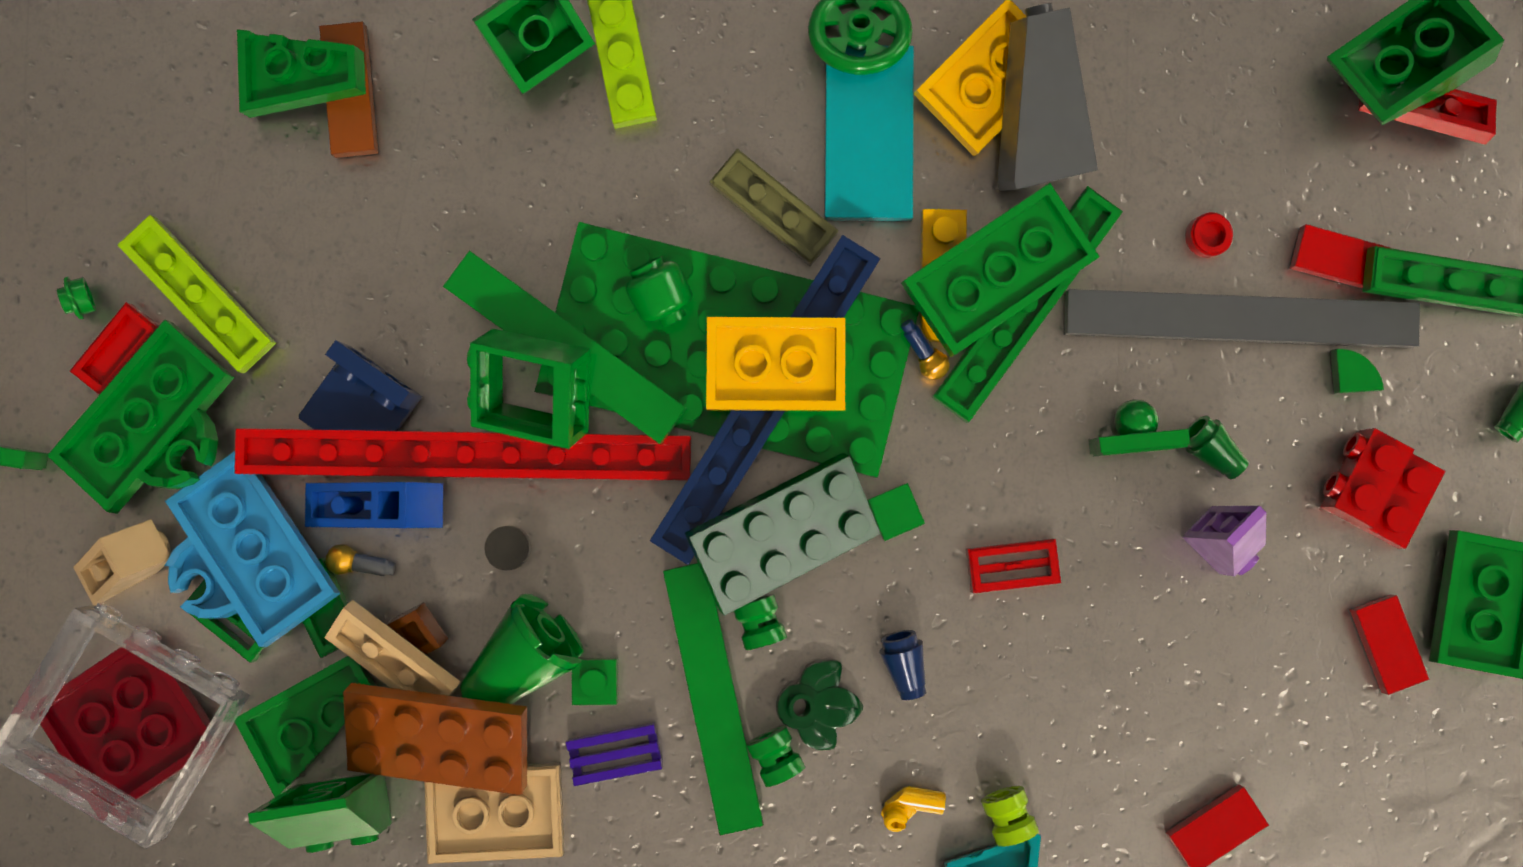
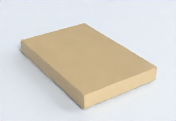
M561 763L527 765V786L522 795L424 782L427 864L563 857L565 850Z

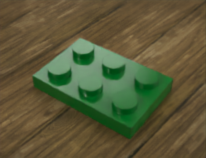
M1449 530L1429 656L1430 662L1523 679V542L1459 530Z

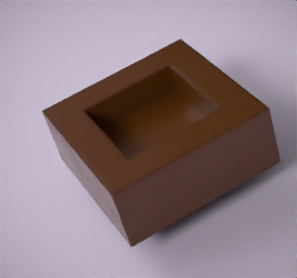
M424 602L386 623L388 627L425 655L440 648L449 639Z

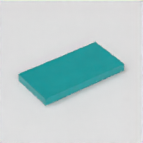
M848 46L845 54L865 57L866 50H854ZM909 46L905 55L895 65L874 74H848L826 64L824 216L826 221H912L914 46Z

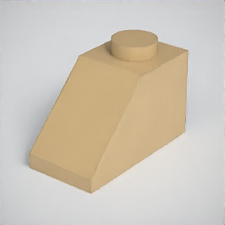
M152 519L99 538L73 568L93 606L158 573L170 556V544L165 534L157 530Z

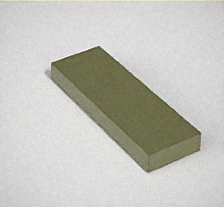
M738 148L709 181L710 186L810 267L839 232V230Z

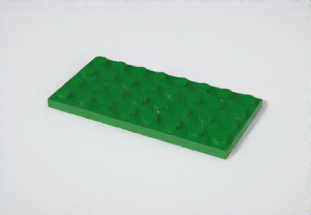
M578 222L555 313L684 405L687 410L674 426L675 428L715 437L732 410H706L707 317H791L814 280ZM659 256H662L664 262L674 261L679 265L693 293L689 304L683 307L686 316L665 327H662L659 320L655 322L642 321L626 292V285L632 279L629 272ZM860 292L844 317L845 411H785L762 449L818 464L841 453H845L850 456L856 473L878 478L910 349V344L904 337L901 325L909 319H912L916 324L919 313L918 308L915 305ZM541 364L534 392L553 397L554 367ZM590 394L589 406L615 412Z

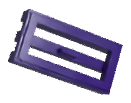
M655 722L572 738L566 741L567 751H569L570 769L572 768L573 771L572 780L574 786L663 768ZM648 735L649 743L580 756L579 748ZM647 753H651L652 759L588 772H583L582 766Z

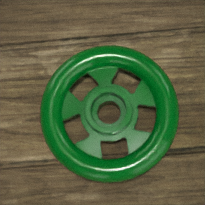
M820 0L813 8L808 22L809 40L820 59L834 69L854 75L874 74L895 65L907 52L913 34L909 13L899 0ZM854 3L857 9L848 11L845 14H842L839 10V7ZM875 7H878L885 11L889 16L881 21L880 18L871 11ZM838 25L840 37L827 38L825 26ZM882 33L894 37L888 48L877 44ZM849 46L858 51L866 50L865 57L845 54L846 48Z

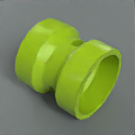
M1023 786L1002 788L981 799L985 814L990 816L994 823L992 834L996 845L1003 847L1016 845L1030 840L1039 833L1035 817L1028 814L1026 808L1028 798Z

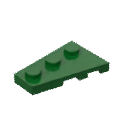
M349 656L342 658L233 719L274 797L285 792L345 727L343 692L350 683L376 686L369 671Z

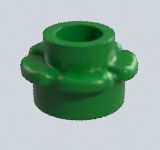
M65 277L64 287L57 289L60 304L65 314L74 312L79 319H84V314L96 311L90 288L84 277L74 280Z

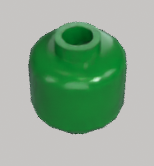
M659 256L629 272L632 279L626 285V292L642 321L655 322L659 320L662 327H665L686 316L683 307L689 304L693 293L676 262H664L662 256Z

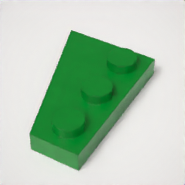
M237 29L239 112L249 118L366 94L364 52L355 45L313 39L300 41L288 39L284 35L270 34L269 36L254 34L251 31Z

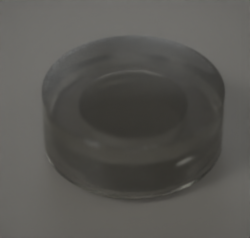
M499 527L493 530L486 539L484 547L486 558L497 569L505 571L517 569L529 559L531 541L528 535L518 527Z

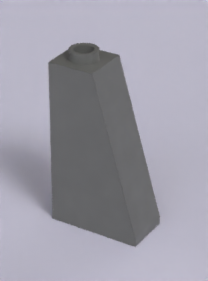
M1052 3L1033 6L1025 9V18L1010 23L997 181L999 191L1022 189L1098 170L1070 7L1053 11Z

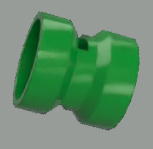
M775 594L759 597L734 611L736 620L742 623L744 629L741 638L745 650L757 649L787 638L784 624L777 620L776 611L778 604Z
M786 725L771 729L746 744L751 757L758 760L762 767L760 776L766 787L785 782L806 768L800 754L793 752L790 746L792 737Z

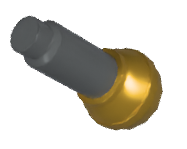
M346 544L331 547L326 554L325 560L329 571L336 575L357 571L379 576H393L396 568V563L389 562L388 559L358 554L357 551H354Z

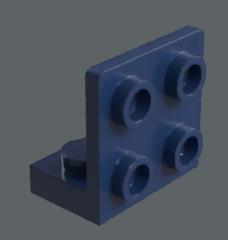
M335 340L325 355L336 362V364L299 413L298 417L314 430L398 431L423 396L352 346Z

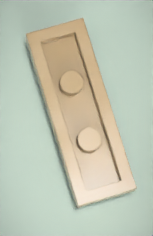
M354 600L343 607L324 637L390 688L451 696L461 683V681Z

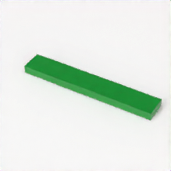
M1089 186L1082 191L1069 209V212L1094 249L1098 247L1123 212ZM1079 271L972 343L932 398L964 422L969 423Z
M470 250L443 285L444 288L503 331L591 349L590 394L660 445L687 410L684 405Z
M698 563L664 570L663 574L719 835L764 826L717 605Z

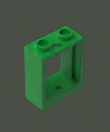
M491 329L470 342L467 353V364L470 368V390L468 392L467 404L469 409H471V427L566 449L572 447L588 433L591 349L498 329ZM503 356L554 367L553 414L503 403Z

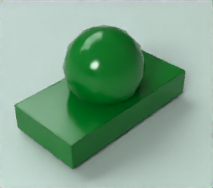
M1129 400L1123 403L1115 414L1114 425L1119 436L1089 439L1090 455L1095 457L1185 448L1191 445L1189 429L1156 432L1159 423L1156 409L1144 400Z

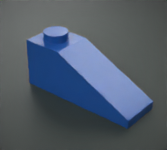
M306 483L305 527L443 528L444 483Z

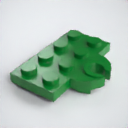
M164 320L47 456L108 513L118 514L144 483L149 486L176 490L193 485L200 478L197 473L185 471L182 468V455L187 449L192 447L197 461L205 465H213L216 459L219 440L215 424L206 413V410L235 377L178 326Z

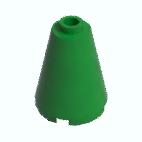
M521 594L512 602L461 682V697L513 704L575 669L583 660L578 658L584 652L583 645L577 633L561 614L553 619L544 611L549 605L547 602L531 594Z

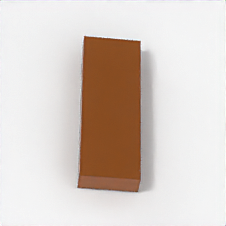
M363 21L319 26L320 41L355 45L364 52L366 94L326 102L331 155L335 158L379 154L367 26Z

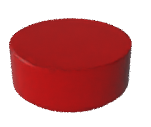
M1215 212L1205 213L1194 218L1187 226L1185 233L1186 243L1194 254L1204 258L1214 257L1224 253L1230 247L1233 240V229L1230 222L1223 215Z

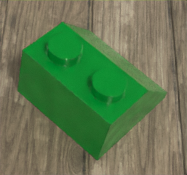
M499 0L472 19L484 41L522 94L595 45V42L569 0Z

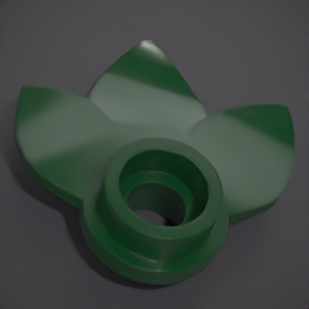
M824 660L807 666L801 674L798 683L785 687L780 692L776 701V712L780 721L792 729H797L803 743L815 750L835 749L837 743L835 728L845 727L853 723L863 711V704L859 698L847 689L839 687L842 664L834 660ZM798 699H803L806 708L802 714L796 715L793 709L794 703Z

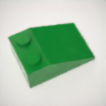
M1408 0L1327 56V61L1379 123L1384 125L1456 89L1495 63L1504 39L1469 0Z
M367 773L297 784L248 813L251 825L289 849L305 846L307 853L330 849L334 847V841L350 839L351 845H363L379 839L378 834H381L392 824L385 776Z

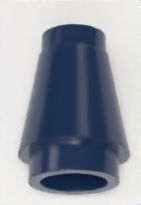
M902 630L884 636L881 639L883 648L880 649L879 653L900 694L901 700H914L924 696L927 692L925 688L923 641L917 639L914 630Z

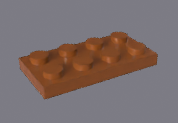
M350 683L343 692L347 771L516 795L523 794L527 786V706Z

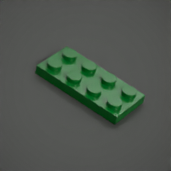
M1049 183L905 279L901 284L949 356L953 357L1100 256L1051 183Z

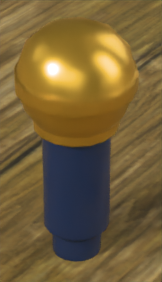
M912 319L905 321L901 328L904 331V337L919 357L921 374L927 379H941L949 371V358L946 354L937 350V348H933L919 325H916Z

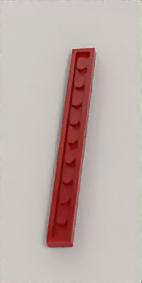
M236 428L235 474L688 480L691 467V436H667L660 445L648 435L585 434L572 447L566 449L501 433L238 428Z

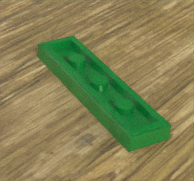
M1379 246L1367 248L1362 292L1523 317V270Z

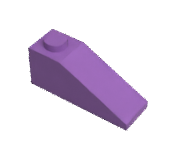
M1212 506L1182 538L1218 574L1234 577L1237 574L1243 575L1258 562L1259 557L1256 554L1266 545L1267 512L1261 506Z

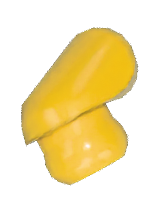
M913 786L903 787L888 799L882 808L881 816L885 827L893 832L902 831L906 828L907 821L917 811L942 815L945 808L946 793Z

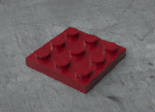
M152 630L142 632L30 708L103 822L112 818L224 742Z

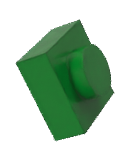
M580 658L583 659L582 662L572 670V705H617L618 658Z

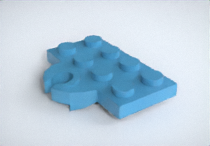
M235 451L200 475L198 482L182 488L165 500L188 536L173 549L164 565L169 567L168 585L170 593H181L188 590L191 581L198 575H201L206 582V590L202 597L196 600H186L180 606L185 612L204 619L229 618L238 613L258 646L268 647L341 594L262 474H235Z

